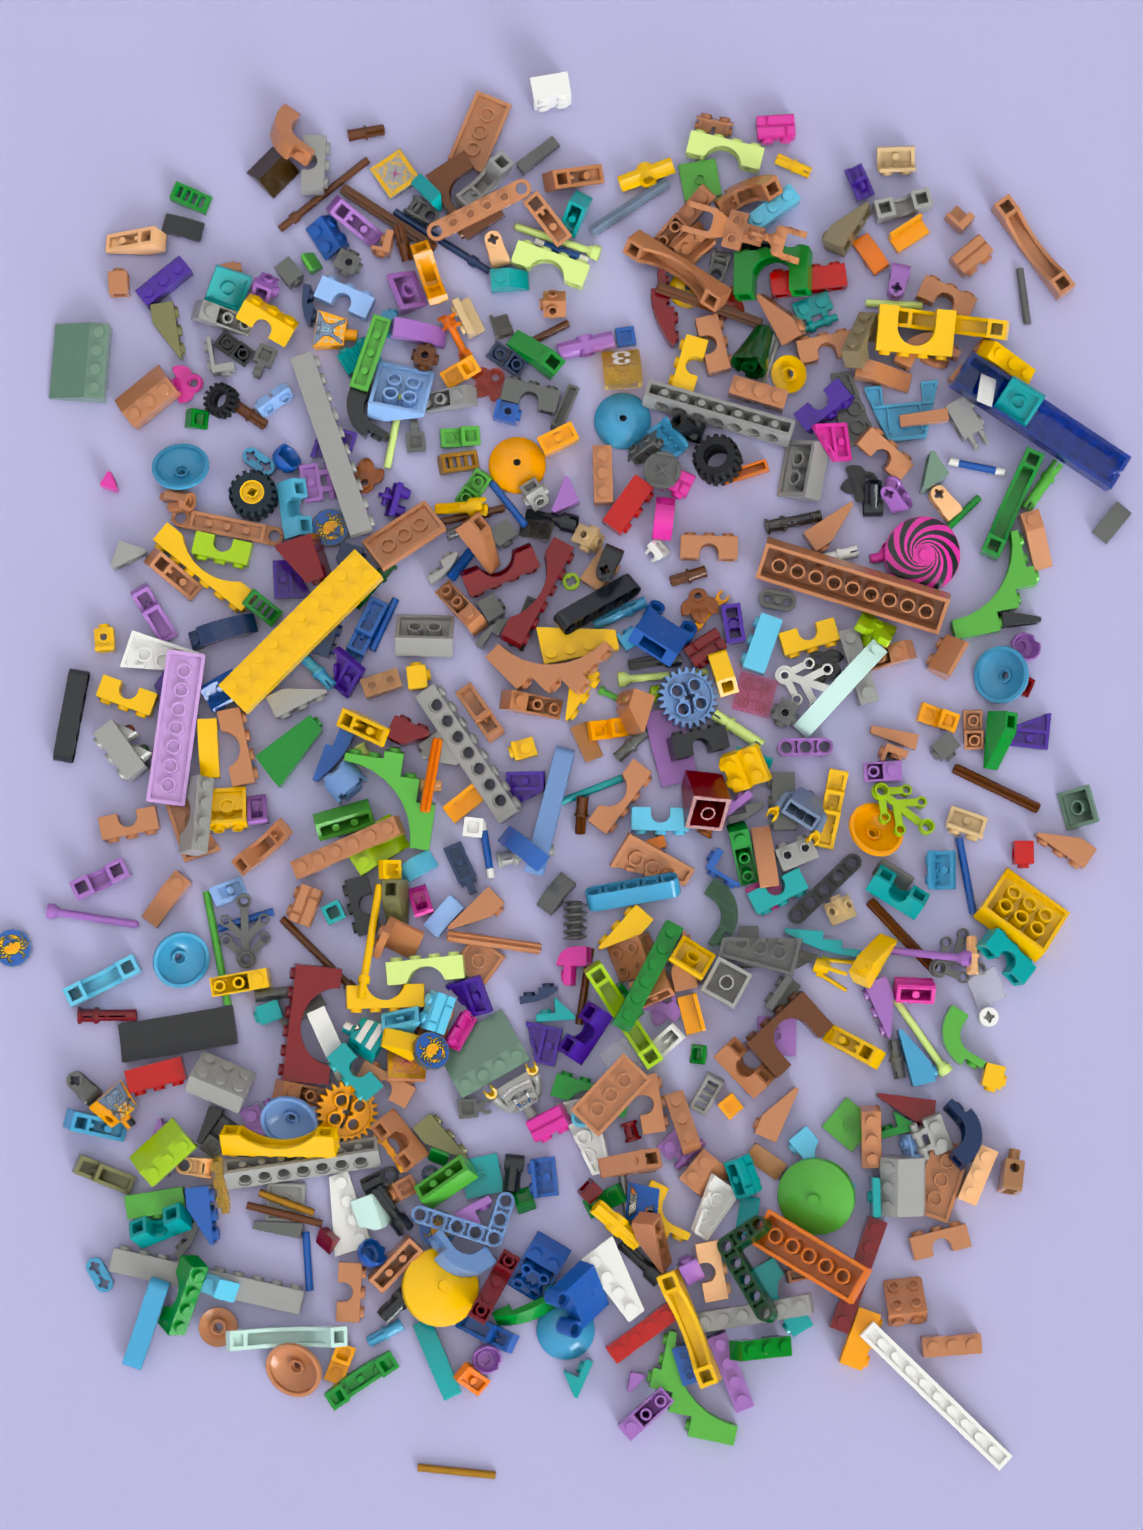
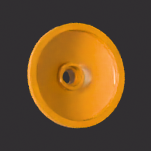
M511 437L505 439L493 449L490 455L489 472L493 477L492 480L506 492L521 494L519 486L533 477L540 483L545 474L546 462L543 452L536 443L527 438ZM515 460H519L521 464L519 466H515L513 462Z
M877 803L862 804L853 811L849 819V832L856 845L866 853L874 856H888L900 847L903 835L900 837L894 835L895 821L893 812L887 808V811L891 816V820L885 825L879 823L878 816L880 815V810ZM882 816V819L887 821L886 816ZM897 828V831L902 833V829Z

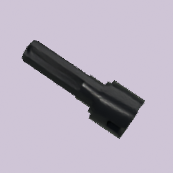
M529 508L525 513L526 519L558 526L560 531L574 534L579 524V515L566 512L557 515L538 510L534 512L533 509Z
M680 653L670 667L653 656L628 660L630 671L662 665L667 668L682 666Z
M381 1185L376 1186L372 1190L373 1195L390 1217L389 1224L398 1236L404 1235L403 1226L409 1231L414 1227L407 1214L398 1210Z
M622 1241L618 1245V1249L643 1271V1277L649 1283L656 1286L658 1284L656 1277L663 1273L659 1272L653 1262H649L636 1249L632 1250Z

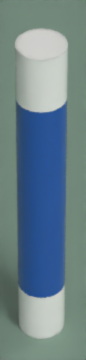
M538 238L535 239V246H546L552 249V252L568 254L569 258L574 260L579 258L587 263L589 261L588 256L560 246L557 248L555 244Z
M949 458L948 465L1000 476H1004L1006 471L1004 468L955 458Z
M484 821L481 842L487 879L495 878L487 825L486 821Z

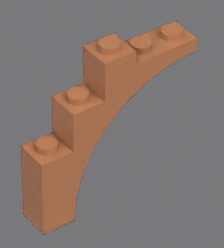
M604 641L592 652L579 659L550 665L523 660L513 655L502 645L497 644L485 658L519 691L526 690L532 684L531 680L534 679L548 693L559 689L563 681L575 694L580 695L586 693L592 683L587 676L594 674L598 669V665L602 661L609 659L613 648Z

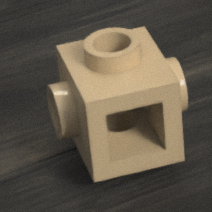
M579 523L571 541L579 546L578 549L588 554L591 551L597 554L603 545L605 536L600 533L598 527L594 525L588 527Z
M840 894L829 898V903L823 905L832 926L857 916L849 895L843 897Z

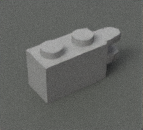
M964 395L944 407L948 409L949 421L961 442L968 440L976 451L979 449V446L973 436L978 434L982 443L985 445L989 444V440L983 431L984 421L979 414L976 415L973 410L975 408L970 398L967 399Z

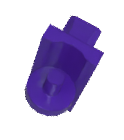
M862 163L844 170L857 202L875 195Z
M393 483L392 489L386 487L384 493H378V497L382 499L381 506L386 507L384 516L399 517L405 513L406 507L398 505L400 498L408 500L411 490L404 487V483Z

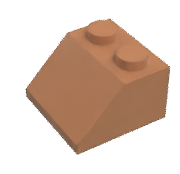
M948 634L944 638L940 637L935 645L938 648L935 654L931 653L926 661V664H928L926 670L946 681L953 673L969 643Z
M636 688L623 691L618 695L616 711L628 735H635L645 731L655 695Z
M702 1148L678 1178L702 1197L711 1173L724 1182L728 1179V1175L724 1165Z

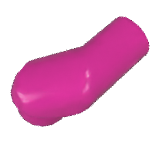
M886 542L883 543L878 553L869 554V562L871 564L884 562Z

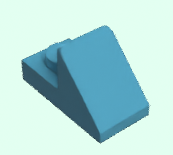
M207 1272L200 1292L209 1294L216 1299L234 1303L240 1283Z

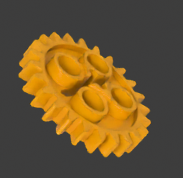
M339 1081L338 1087L332 1083V1090L325 1088L327 1094L319 1095L323 1100L316 1101L320 1108L314 1110L320 1113L317 1116L318 1120H321L318 1126L337 1127L339 1140L342 1138V1142L347 1141L348 1138L349 1140H354V1137L361 1139L362 1133L368 1135L366 1129H371L370 1123L376 1122L372 1116L378 1114V1112L373 1110L378 1105L371 1103L375 1097L373 1096L368 1102L363 1099L362 1108L355 1110L354 1104L359 1099L354 1095L355 1089L351 1085L347 1087L343 1085L342 1081ZM339 1095H344L345 1097L342 1104L336 1103V1098ZM350 1095H352L353 1098L351 1099V1101H350V1103H349V1097H350ZM348 1108L350 1110L349 1114L345 1115L342 1113L343 1109L347 1110ZM337 1113L339 1116L338 1120L335 1123H331L330 1116ZM351 1119H356V1126L352 1129L348 1128V1122Z

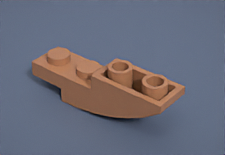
M701 184L688 200L710 206L717 196L704 184ZM685 203L657 233L654 239L671 249L670 245L684 233V231L679 230L680 224L691 227L702 217L705 211L685 206Z

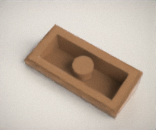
M586 722L570 728L586 764L603 756L597 741H589Z
M756 1142L748 1152L754 1162V1166L775 1180L778 1179L787 1167L786 1163Z

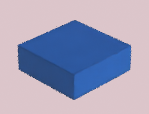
M634 326L615 328L618 348L636 346Z

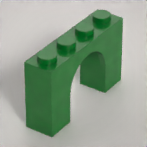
M798 244L796 247L784 246L783 253L800 258L798 265L773 256L770 253V249L766 247L759 248V250L742 249L741 251L734 252L733 295L737 301L756 300L757 277L763 268L773 263H781L789 267V291L793 297L811 296L813 253L810 247L804 244Z

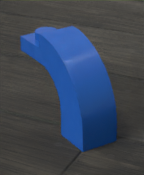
M508 826L497 840L504 848L514 853L537 872L550 857L511 826Z

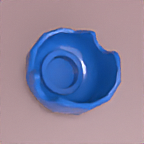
M285 443L281 444L273 452L272 460L274 465L284 473H292L301 465L297 452Z
M372 1238L363 1240L358 1246V1259L362 1265L368 1268L379 1267L388 1258L385 1256L386 1248Z

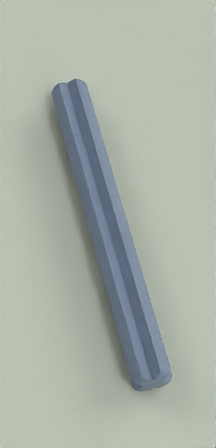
M666 178L661 179L589 226L588 229L591 235H598L670 188L668 180Z

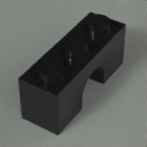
M718 723L707 725V729L701 730L700 727L689 729V733L683 734L682 731L673 732L671 737L666 739L671 762L692 757L694 755V741L704 743L707 754L726 750L730 747L725 725L719 726Z
M368 875L344 880L345 885H342L344 896H348L350 901L347 904L349 915H353L355 921L352 923L354 934L358 933L359 937L368 934L371 913H364L360 909L361 899L372 894ZM379 917L377 921L376 933H378L381 927Z

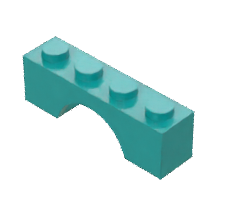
M770 1257L753 1267L771 1300L779 1299L778 1283L783 1276V1272L775 1258ZM808 1315L783 1319L785 1323L782 1324L787 1335L791 1333L793 1337L813 1326Z

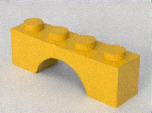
M403 984L400 992L389 1000H381L374 997L368 988H366L365 999H358L359 985L345 986V1009H350V1013H362V1009H370V1012H381V1008H389V1012L401 1010V1008L418 1006L420 1011V1007H425L424 984Z

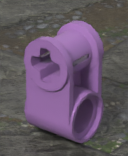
M892 262L887 296L890 300L899 301L903 297L911 266ZM894 288H898V293L894 292Z
M895 476L887 477L884 482L885 486L882 487L880 494L888 505L890 512L896 514L911 509L913 506L911 496L905 490L901 480Z

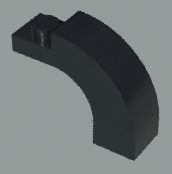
M370 386L368 393L350 387L347 396V412L352 426L364 439L370 433V437L377 442L382 440L386 443L389 433L370 422L365 415V406L370 398L372 387Z

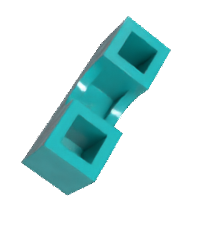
M881 864L865 890L915 920L924 908L930 894L916 885H913L908 891L898 889L894 884L897 874Z
M799 868L779 877L783 884V890L779 895H771L766 888L760 887L745 894L755 915L761 914V916L772 912L771 907L775 905L782 907L789 903V898L795 896L797 899L806 894L805 890L809 887Z
M999 928L989 929L975 946L988 960L999 958L1001 954L1005 957L1006 967L1001 973L1013 986L1024 985L1037 968L1032 963V960L1019 950V946L1012 942L1006 933Z
M343 1042L327 1057L330 1061L327 1064L334 1072L338 1070L341 1073L342 1077L340 1079L347 1087L351 1085L355 1089L353 1093L360 1101L364 1099L368 1102L384 1085L371 1071L363 1077H355L352 1074L351 1066L359 1057Z
M178 1202L162 1209L163 1219L151 1220L147 1216H143L129 1222L130 1239L143 1249L191 1230L192 1217L187 1208Z

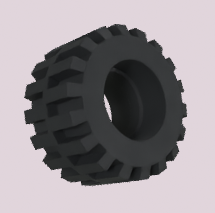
M713 434V437H710V435L705 436L706 440L703 441L701 439L699 441L700 445H696L694 448L696 452L692 454L694 458L692 462L698 475L709 485L712 483L714 486H718V483H721L724 486L727 481L729 483L733 482L732 478L739 476L738 471L741 472V464H743L742 455L737 444L733 442L732 438H727L724 434H721L720 437L718 434ZM718 453L727 454V459L722 465L718 467L708 466V462L713 455Z

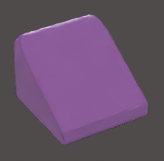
M630 1371L626 1388L627 1392H631L646 1376L645 1373Z

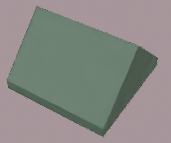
M930 450L925 461L919 494L922 495L943 482L949 475L948 470L933 450Z
M1090 784L1057 794L1067 831L1100 821Z

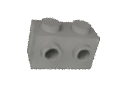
M804 834L794 838V843L788 845L786 841L777 845L774 854L782 872L819 858L815 846L813 847L812 838L806 843L807 837ZM802 846L807 847V852L802 850ZM784 853L789 854V859L784 857Z

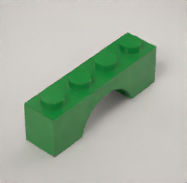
M562 1070L561 1074H556L550 1095L569 1101L575 1094L581 1091H588L594 1084L590 1083L591 1079L582 1076H580V1079L572 1078L573 1073ZM628 1106L621 1112L620 1117L625 1118Z
M181 1255L175 1271L178 1278L177 1298L171 1306H163L158 1320V1324L168 1335H185L209 1268L198 1255Z

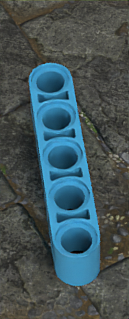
M673 872L591 886L585 890L587 905L590 911H601L669 899L681 894L678 875Z
M151 1277L122 1362L123 1365L141 1370L171 1282Z

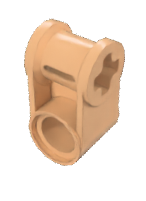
M489 231L484 239L492 269L511 264L501 235L497 231ZM492 237L494 238V240H496V244L494 245L492 244V242H490V238Z
M937 485L929 491V501L946 522H949L963 510L961 505L945 487ZM941 492L940 498L934 497L936 493Z
M188 1156L185 1159L190 1164L188 1170H182L179 1165L176 1167L177 1172L180 1174L211 1179L210 1169L214 1159Z

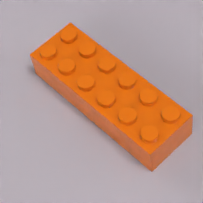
M768 1209L764 1217L770 1220L771 1230L752 1245L849 1304H854L873 1270L777 1212ZM763 1221L758 1226V1230L763 1227Z

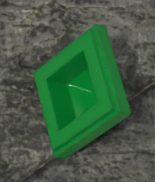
M692 1044L690 1063L705 1065L708 1056L707 1045Z

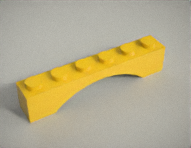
M899 307L898 327L933 331L935 312ZM956 315L954 334L1007 341L1010 321Z
M167 522L153 538V541L156 543L154 547L163 553L166 551L170 554L169 558L177 565L181 563L186 567L184 571L191 577L196 575L203 587L206 589L212 588L215 591L213 594L221 601L223 599L230 603L228 607L234 612L240 611L244 613L247 607L242 602L251 589L242 582L221 580L203 571L191 558L184 536ZM254 595L248 604L251 605L257 596Z
M224 1125L219 1135L222 1155L232 1157L286 1156L288 1158L336 1157L340 1148L337 1127L318 1126L312 1132L301 1137L276 1139L262 1136L243 1125Z
M676 1268L660 1274L656 1277L658 1284L680 1327L700 1389L718 1383L722 1376L679 1269Z

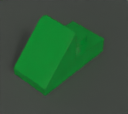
M892 1111L895 1126L893 1127L892 1124L881 1126V1139L910 1132L909 1125L913 1122Z

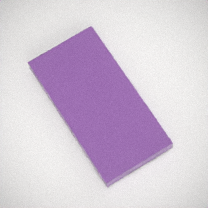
M679 705L678 711L680 714H683L681 705ZM664 708L650 711L646 725L661 788L682 783L685 770L697 771L693 756L671 762L666 739L671 737L673 732L682 731L683 734L687 733L686 725L684 728H680V723L673 726V719L666 721L668 715H661Z

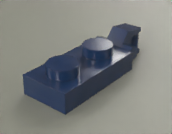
M461 841L443 848L461 888L467 887L470 895L477 893L473 884L477 882L476 874Z

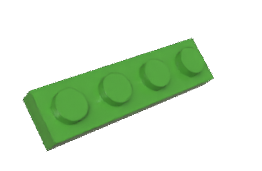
M373 314L349 384L350 387L368 393L392 324L391 319Z

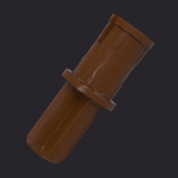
M381 124L347 129L349 142L385 135V127Z
M404 224L394 225L396 246L399 248L401 261L413 260L409 245L410 240L407 238Z
M237 402L240 406L234 410L244 417L246 422L250 421L261 430L267 427L268 420L256 413L254 408L251 409L242 402Z
M703 565L691 570L685 569L684 572L669 576L671 586L674 587L687 582L691 584L692 581L708 577Z
M576 796V813H574V816H576L575 834L584 835L586 817H589V814H587L589 797Z

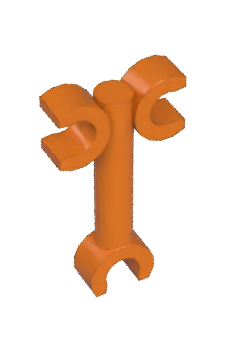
M456 312L443 315L437 321H441L444 324V327L441 328L442 331L449 329L459 350V359L462 360L471 355L472 352L465 347L456 328L461 325V322L455 320Z

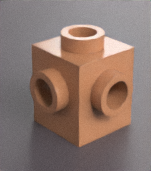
M543 291V299H539V310H543V317L551 319L566 317V291Z

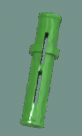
M1053 459L1045 473L1042 472L1040 480L1021 505L1023 509L1030 503L1026 511L1033 510L1048 486L1055 481V476L1063 467L1061 463L1054 468L1058 461Z

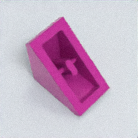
M426 884L409 889V898L415 918L434 913Z

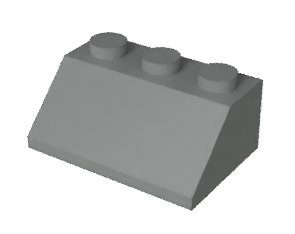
M790 440L788 448H785L777 496L805 502H820L828 455L820 442L816 440Z
M397 614L395 656L453 657L454 616Z
M893 1154L880 1157L881 1216H925V1157Z

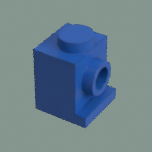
M497 399L493 421L515 426L516 421H520L522 410H519L520 405ZM506 409H510L512 412L511 414L507 415L504 413V411Z

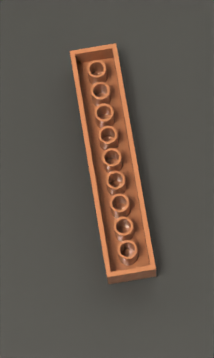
M771 537L767 538L755 577L939 635L951 599V593Z

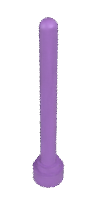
M52 903L47 905L46 918L48 919L60 916L130 928H137L139 926V922L135 920L60 909L59 906Z
M894 947L891 952L892 955L958 961L962 966L969 967L972 961V952L965 950L957 954Z

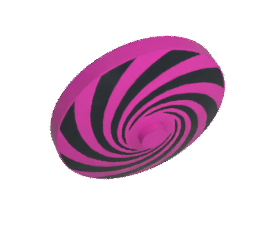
M913 517L901 522L889 534L884 547V563L888 574L935 589L942 588L953 578L960 562V547L955 534L946 524L931 517Z

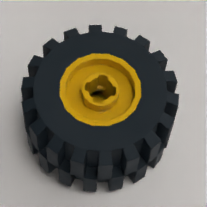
M250 469V473H247L246 470L242 471L243 475H236V481H231L232 487H229L228 490L231 505L238 515L240 514L243 519L248 518L249 521H253V518H256L257 521H260V517L263 516L266 519L269 512L271 514L274 512L273 507H277V488L269 475L263 474L260 470L255 472L254 469Z

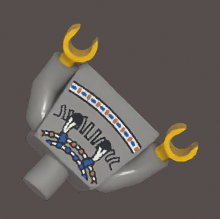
M533 1061V1068H528L527 1064L525 1065L527 1072L497 1089L489 1085L492 1091L486 1093L483 1090V1093L497 1108L507 1113L514 1112L515 1114L523 1111L527 1120L533 1118L538 1114L532 1104L539 1101L538 1097L542 1094V1080L536 1062Z

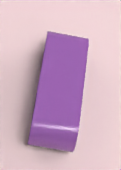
M828 738L782 739L777 745V753L781 757H824L833 750V742ZM807 743L810 746V751L802 752L800 744ZM820 743H827L829 750L822 752L819 749ZM781 744H789L791 751L784 753L781 750Z

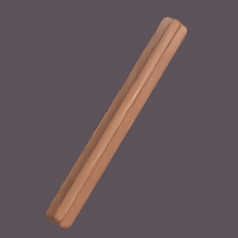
M451 930L447 932L446 936L448 942L540 954L541 943Z

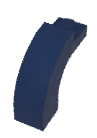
M254 613L232 616L196 627V630L189 632L188 635L192 649L199 651L215 643L247 637L259 631Z
M951 1099L944 1106L943 1110L958 1125L961 1131V1142L950 1153L948 1158L962 1171L974 1159L980 1149L982 1128L972 1108L965 1112L959 1102Z

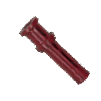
M78 1007L77 1021L78 1024H82V1022L98 1024L100 1021H137V1009L100 1010L98 1007H94V1009Z

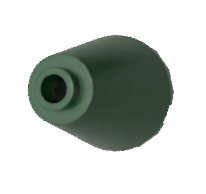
M765 324L757 325L733 354L731 365L737 372L741 370L746 373V377L754 379L762 378L767 373L773 336L769 326Z

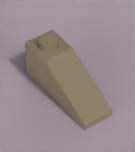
M865 202L848 213L824 232L822 241L825 250L845 257L872 214L869 202Z

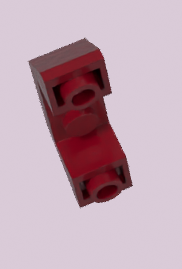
M506 1249L502 1251L467 1316L485 1325L502 1291L521 1259L520 1257Z

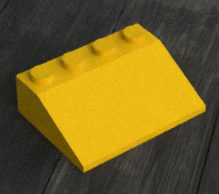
M1006 868L979 906L973 918L989 929L999 928L1003 930L1007 937L1019 946V950L1036 962L1047 951L1070 912L1012 870Z

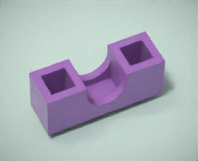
M121 857L104 865L102 869L91 874H85L69 882L76 899L82 901L131 877L132 873L125 859Z

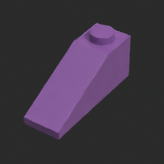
M336 195L326 208L333 217L370 247L371 245L375 246L382 234H384L339 195Z

